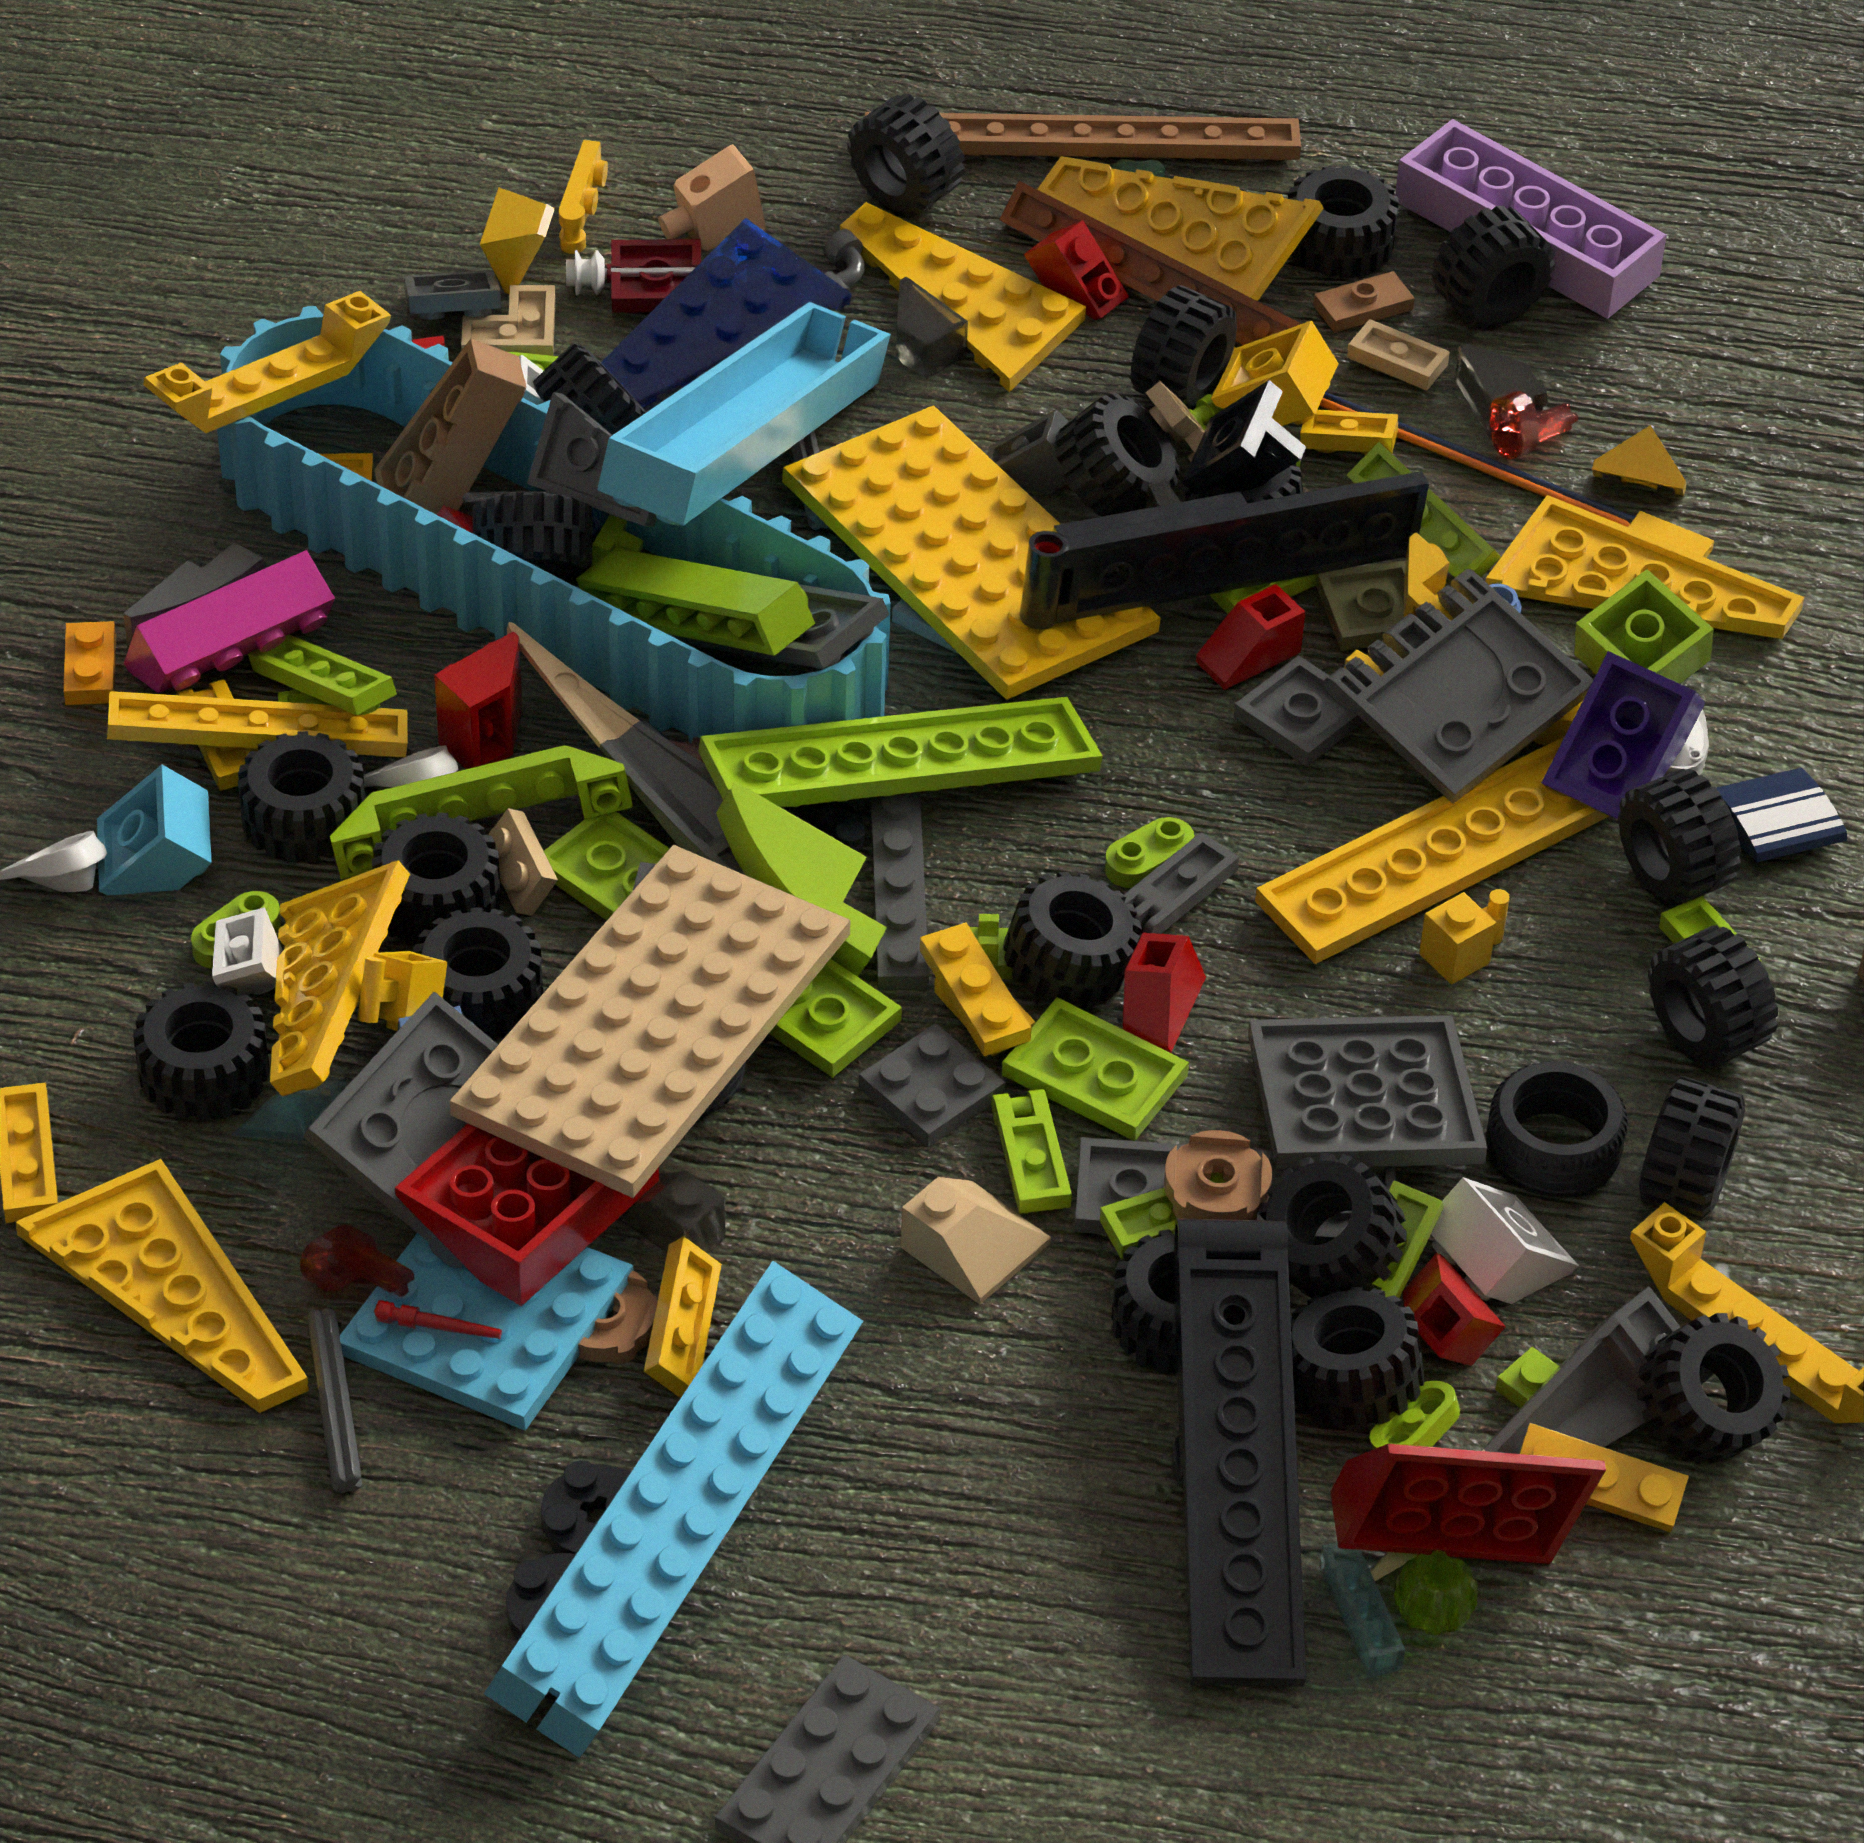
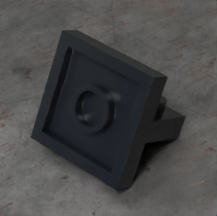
M1268 380L1212 416L1182 483L1195 494L1220 479L1234 491H1245L1257 488L1300 461L1306 446L1272 418L1283 391Z

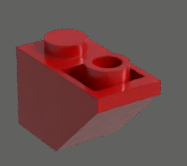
M1083 220L1051 233L1024 254L1044 287L1086 306V315L1094 320L1101 319L1129 297Z
M1277 584L1237 602L1196 654V663L1226 690L1300 654L1305 611Z
M1142 933L1125 969L1123 1030L1170 1053L1206 979L1189 936Z
M1436 1253L1402 1292L1405 1307H1410L1414 1313L1419 1335L1440 1358L1472 1366L1506 1328L1502 1321L1442 1254Z

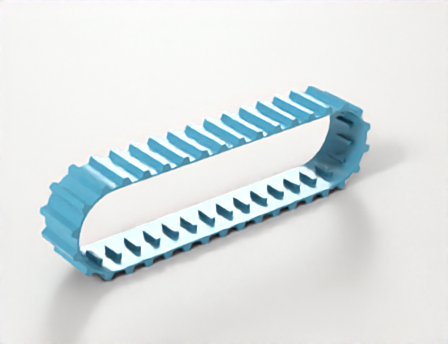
M316 306L303 307L299 317L285 319L277 323L263 318L254 322V335L249 337L241 346H225L221 351L222 374L320 335L323 314ZM403 325L391 330L384 329L348 375L217 429L222 478L235 480L237 506L243 511L262 510L271 516L272 530L279 534H284L294 529L308 536L309 549L317 554L331 548L345 555L346 569L354 573L370 568L382 574L383 588L390 592L406 587L418 593L420 608L428 612L444 607L456 613L458 628L466 632L482 627L494 633L496 641L507 635L508 622L516 624L593 687H597L610 694V699L623 709L628 710L635 707L648 714L649 724L655 726L660 732L675 728L688 735L689 747L695 748V752L698 754L700 737L705 735L884 716L885 691L888 690L891 607L889 594L872 591L869 584V565L862 559L844 561L830 552V540L821 535L805 540L791 533V520L783 516L767 521L753 514L752 500L744 496L731 501L721 498L684 526L667 524L658 518L655 527H645L627 520L626 532L644 540L643 549L657 556L794 581L801 585L883 598L889 615L874 627V631L870 636L857 641L844 652L848 656L840 662L816 672L796 676H766L745 672L724 664L264 426L273 418L294 409L314 405L342 404L367 409L406 427L452 362L449 361L448 348L437 344L425 349L413 343L411 330ZM522 398L515 407L483 467L532 492L551 493L527 484L551 400L536 405ZM592 508L593 515L598 518L602 526L608 516L612 515Z

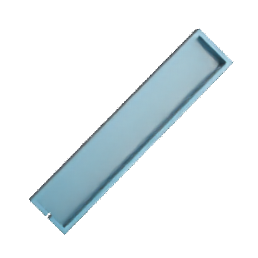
M808 302L612 435L608 440L597 490L612 496L614 501L620 505L639 507L656 514V517L664 523L684 526L877 385L891 334L857 320L851 321L841 361L836 362L835 358L846 316Z
M772 1261L483 1694L527 1723L547 1692H550L557 1699L536 1730L580 1758L612 1712L858 1331L863 1320Z

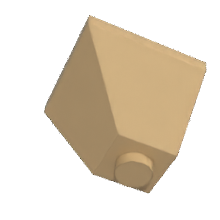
M937 1177L902 1207L901 1248L979 1305L1051 1244V1237L970 1180Z

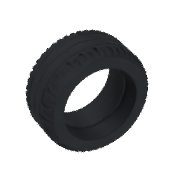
M1554 1061L1527 1065L1507 1076L1494 1093L1486 1130L1488 1153L1492 1162H1494V1166L1499 1169V1172L1507 1180H1511V1183L1518 1185L1519 1188L1525 1189L1528 1192L1553 1198L1587 1194L1589 1191H1594L1597 1187H1601L1603 1183H1606L1620 1164L1628 1127L1625 1104L1618 1091L1614 1089L1612 1084H1609V1081L1585 1067ZM1540 1114L1562 1115L1584 1125L1591 1131L1594 1137L1578 1144H1553L1532 1136L1519 1122Z

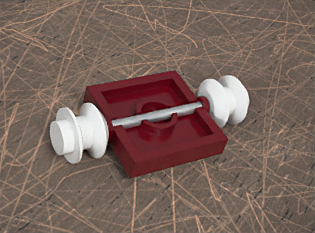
M701 239L611 240V263L607 264V268H605V260L598 250H595L591 259H582L577 250H575V259H566V286H575L576 295L579 294L582 286H591L595 294L599 295L605 287V277H607V283H611L612 312H702V282H706V276H708V286L715 294H718L722 285H731L735 294H738V285H746L747 283L746 258H737V249H734L731 258H721L718 250L714 249L708 257V267H706V263H701Z

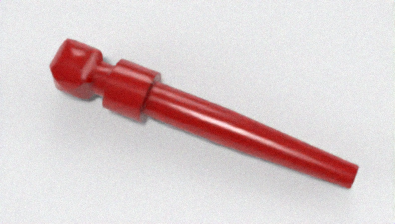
M379 1300L374 1309L376 1321L391 1324L393 1321H398V1326L413 1329L416 1326H422L447 1332L501 1339L502 1329L422 1312L419 1307L402 1304L401 1308L395 1307L393 1302Z

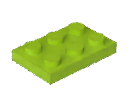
M1058 997L1032 1026L1031 1041L1015 1046L1002 1062V1076L1030 1090L1044 1089L1048 1099L1133 1141L1140 1136L1186 1079L1189 1070L1188 1061Z

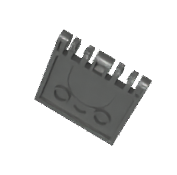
M1471 569L1464 570L1451 581V586L1447 585L1437 593L1441 605L1454 618L1452 621L1426 601L1415 610L1417 617L1413 614H1408L1382 635L1384 643L1378 639L1367 647L1369 657L1384 672L1382 676L1377 674L1360 658L1355 657L1345 664L1346 669L1340 667L1324 680L1328 693L1343 708L1352 709L1453 804L1582 702L1593 682V679Z
M433 992L308 1128L303 1138L428 1242L432 1253L444 1263L453 1268H461L463 1264L395 1195V1187L468 1124L450 1115V1100L498 1044L436 992Z

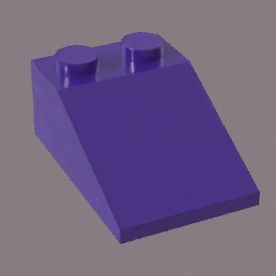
M1608 651L1541 783L1618 820L1619 804L1621 799L1625 797L1626 792L1665 775L1684 747L1705 705V701L1696 691Z

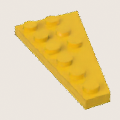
M1063 156L1058 159L1037 189L1256 301L1263 295L1324 209L1318 200L1305 198L1303 202L1286 199L1282 194L1266 192L1265 195L1241 191L1237 186L1174 176L1173 179L1154 176L1150 171L1137 169L1136 172L1112 169L1109 164Z
M867 202L840 225V230H850L862 242L863 248L860 255L868 265L881 268L889 276L890 285L898 292L905 290L914 298V306L955 344H964L974 353V361L984 370L991 368L1000 377L999 384L1008 392L1015 388L1085 321L1086 306Z
M1548 495L1493 567L1485 581L1488 585H1507L1516 591L1518 597L1595 609L1648 569L1712 628L1778 639L1784 638L1802 611L1804 601L1803 596Z
M399 860L280 904V915L285 919V925L279 928L278 939L284 945V951L277 957L275 1002L279 1005L281 1011L273 1019V1028L279 1034V1040L272 1046L270 1083L282 1097L303 1089L307 1091L313 1090L320 1086L330 1073L329 1068L338 1046L344 1039V1032L348 1022L359 1004L365 957H374V953H378L382 941L388 934V926L402 900L401 895L410 876V873Z
M162 1159L15 1222L19 1237L257 1412L261 1413L309 1391L308 1377Z

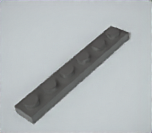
M920 792L870 797L875 921L887 927L876 948L878 990H929V966L920 952V937L927 935Z

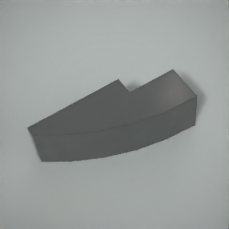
M234 542L203 568L187 560L123 613L127 648L130 646L137 625L263 570V558Z

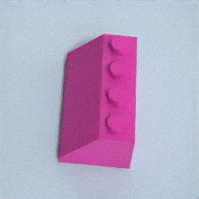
M305 550L137 625L124 660V665L128 672L157 693L172 687L176 691H180L196 683L201 678V674L217 668L218 671H225L232 668L243 659V655L256 649H259L260 652H267L276 648L284 642L286 635L301 630L302 633H309L318 629L328 620L327 616L335 597L308 551Z

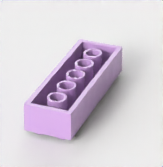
M1454 119L1450 120L1399 160L1395 191L1399 204L1449 232L1455 227L1458 228L1462 225L1466 218L1471 215L1476 216L1480 210L1489 207L1492 210L1495 206H1504L1506 209L1509 207L1516 209L1554 249L1555 257L1553 260L1556 263L1554 271L1550 274L1552 279L1548 286L1607 319L1660 276L1666 234Z

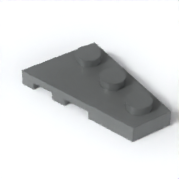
M553 392L527 484L554 494L579 499L589 504L592 508L639 525L655 527L656 514L639 507L620 505L614 501L612 496L597 490L608 440L612 434L564 394Z

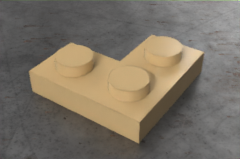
M510 285L509 315L477 317L463 315L461 350L471 338L506 352L553 356L556 304L555 285Z
M1159 381L1146 392L1155 405L1149 412L1165 432H1168L1178 444L1185 439L1194 451L1188 456L1191 462L1205 430L1186 405Z

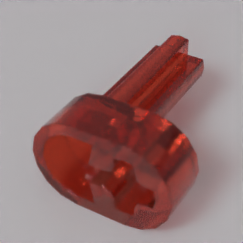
M1520 391L1510 392L1493 400L1489 408L1493 446L1503 458H1518L1531 453L1536 448L1538 442L1571 430L1572 424L1578 422V415L1576 412H1571L1570 404L1568 403L1536 413L1533 402L1525 393Z
M344 1224L316 1238L306 1246L300 1259V1272L303 1277L324 1291L341 1289L356 1279L363 1277L388 1293L393 1292L402 1297L409 1292L407 1283L415 1279L411 1269L378 1251L374 1239L352 1225ZM329 1256H333V1258L327 1261V1258Z

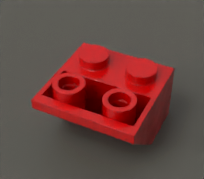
M514 631L494 642L486 644L482 649L456 663L446 666L443 670L434 674L438 744L440 746L446 745L448 752L465 769L502 761L513 755L523 706L520 639Z

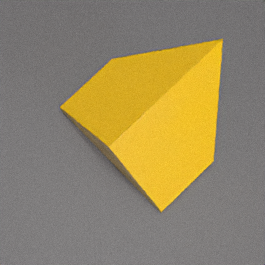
M498 187L480 246L504 292L510 295V285H519L543 243L555 208Z
M1651 425L1598 457L1593 462L1592 472L1594 477L1603 478L1605 473L1622 477V483H1636L1657 490L1658 485L1674 488L1675 494L1682 496L1685 494L1686 480Z

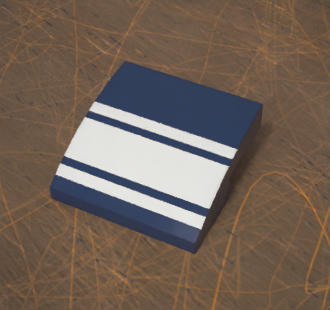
M1802 767L1716 788L1731 812L1738 832L1740 847L1756 862L1847 841L1846 828L1834 806L1820 786Z

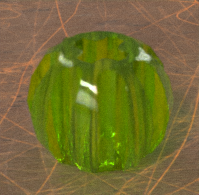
M1435 1550L1432 1551L1431 1555L1417 1554L1405 1563L1402 1572L1399 1573L1395 1580L1394 1599L1395 1604L1399 1607L1401 1618L1410 1627L1423 1628L1425 1634L1438 1636L1442 1630L1455 1632L1466 1625L1471 1617L1470 1614L1474 1612L1478 1605L1477 1581L1473 1579L1472 1569L1462 1559L1451 1558L1447 1556V1552Z

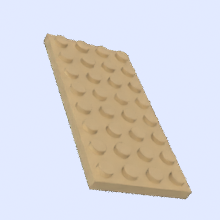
M673 845L450 1100V1115L634 1198L850 935V920Z

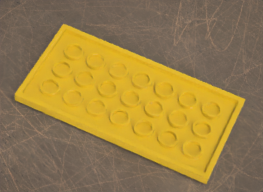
M934 405L783 467L782 482L1006 700L1159 632L1161 617L1149 606L1057 623L1051 628L1042 630L1030 628L1021 621L1020 607L1029 539L1037 532H1053L1054 526L1060 525V523Z

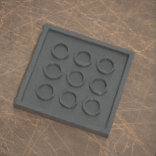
M1453 1015L1249 1020L1248 1040L1276 1169H1287L1290 1167L1297 1170L1301 1167L1300 1160L1311 1157L1314 1162H1319L1321 1154L1332 1153L1337 1160H1339L1342 1154L1351 1156L1358 1164L1363 1162L1368 1167L1485 1164L1487 1145Z

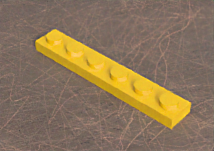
M109 692L107 739L258 748V745L265 740L275 741L277 735L287 733L288 736H295L297 732L308 731V735L316 736L318 733L327 734L330 741L339 739L346 743L347 750H354L357 755L406 757L407 710L378 708L369 714L354 715L336 706L324 704Z

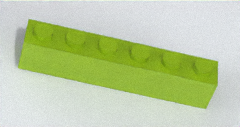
M620 548L612 550L576 578L581 590L666 634L772 656L778 654L815 624L808 607V597L798 582Z

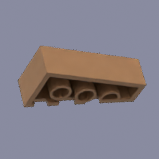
M470 338L374 469L377 484L434 514H437L443 505L458 511L515 407L524 396L527 387L519 356Z

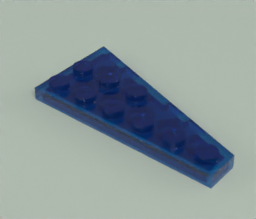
M745 218L601 363L642 407H645L655 402L658 395L678 385L682 388L695 380L698 375L710 370L808 302L829 310L832 308L839 310L850 304L852 293Z

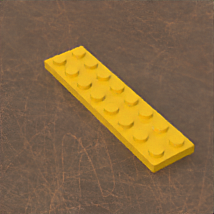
M1562 737L1495 770L1454 804L1445 796H1442L1257 887L1255 902L1314 964H1317L1609 816L1541 783L1564 739Z

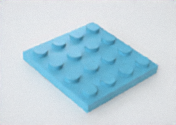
M417 1233L340 1334L343 1357L526 1431L579 1357V1343L583 1337L589 1338L594 1332L597 1318L606 1319L612 1311L614 1295L616 1292L621 1294L628 1285V1276L633 1270V1265L586 1247L523 1306H519L480 1282L464 1265L461 1268H453L444 1263L432 1253L428 1242ZM379 1300L393 1302L395 1307L401 1308L402 1304L419 1307L422 1312L502 1329L501 1339L447 1332L422 1326H416L413 1329L398 1326V1321H393L391 1324L376 1321L374 1309Z

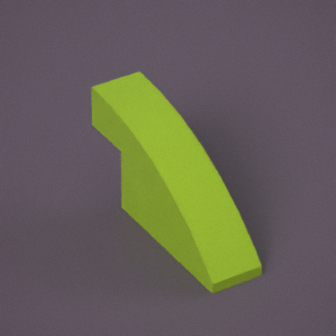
M734 782L716 814L732 853L744 874L849 919L850 935L831 959L858 977L873 956L887 929L886 926L843 902L867 857L741 784Z

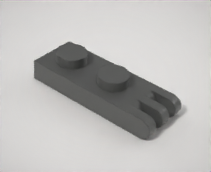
M1200 832L1124 894L1126 897L1125 904L1134 906L1137 911L1135 919L1141 922V927L1145 925L1143 933L1161 934L1238 871L1239 856Z

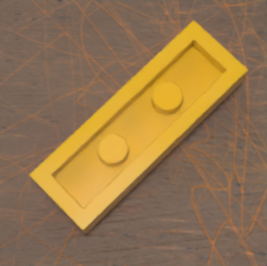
M967 922L920 937V952L983 1056L1031 1041L1032 1027Z
M46 1082L0 1088V1175L6 1223L16 1222L58 1203Z
M684 1236L668 1246L644 1367L646 1374L680 1398L703 1365L722 1265Z
M1529 1423L1519 1453L1604 1461L1606 1471L1586 1504L1667 1532H1671L1674 1527L1689 1478L1688 1475Z

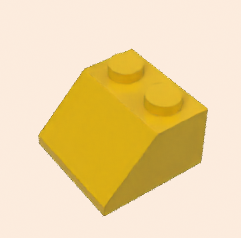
M1311 320L1237 347L1211 400L1215 406L1225 409L1270 380L1283 391L1272 418L1281 426L1293 422L1296 425L1303 424L1317 414L1320 402L1330 386V381L1339 363Z

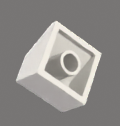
M1464 1177L1443 1199L1444 1209L1431 1233L1435 1238L1432 1243L1435 1251L1442 1254L1449 1263L1457 1264L1467 1275L1464 1280L1485 1301L1494 1298L1513 1304L1572 1274L1579 1266L1516 1195Z

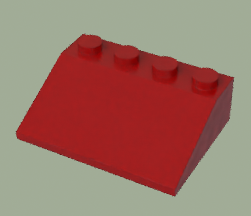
M468 1123L395 1187V1195L480 1282L519 1306H523L659 1181V1167L635 1197L632 1198Z
M1386 1444L1347 1460L1330 1491L1338 1548L1551 1564L1606 1471L1605 1462L1602 1460Z

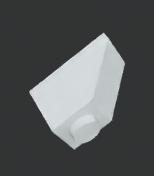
M265 907L216 921L212 977L215 984L221 989L226 985L237 989L238 996L250 993L263 994L275 987L277 957L283 950Z

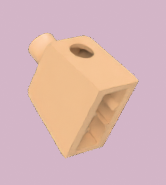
M733 144L678 178L673 185L678 207L658 217L660 228L667 239H675L688 233L692 239H701V250L705 251L766 230L754 169Z

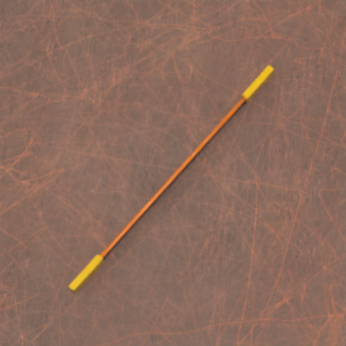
M1325 392L1319 405L1332 411L1377 413ZM1398 421L1397 438L1540 496L1546 497L1548 495L1699 556L1707 558L1713 550L1714 540L1643 511H1639L1636 516L1629 515Z

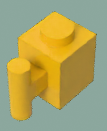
M1502 889L1491 891L1488 906L1482 909L1463 892L1426 912L1419 954L1451 985L1490 964L1493 945L1499 944L1503 940L1510 898L1509 894Z
M411 951L374 953V957H365L357 1020L366 1023H378V1018L387 1020V1028L398 1031V1019L412 1016L433 992H436L443 998L447 961Z

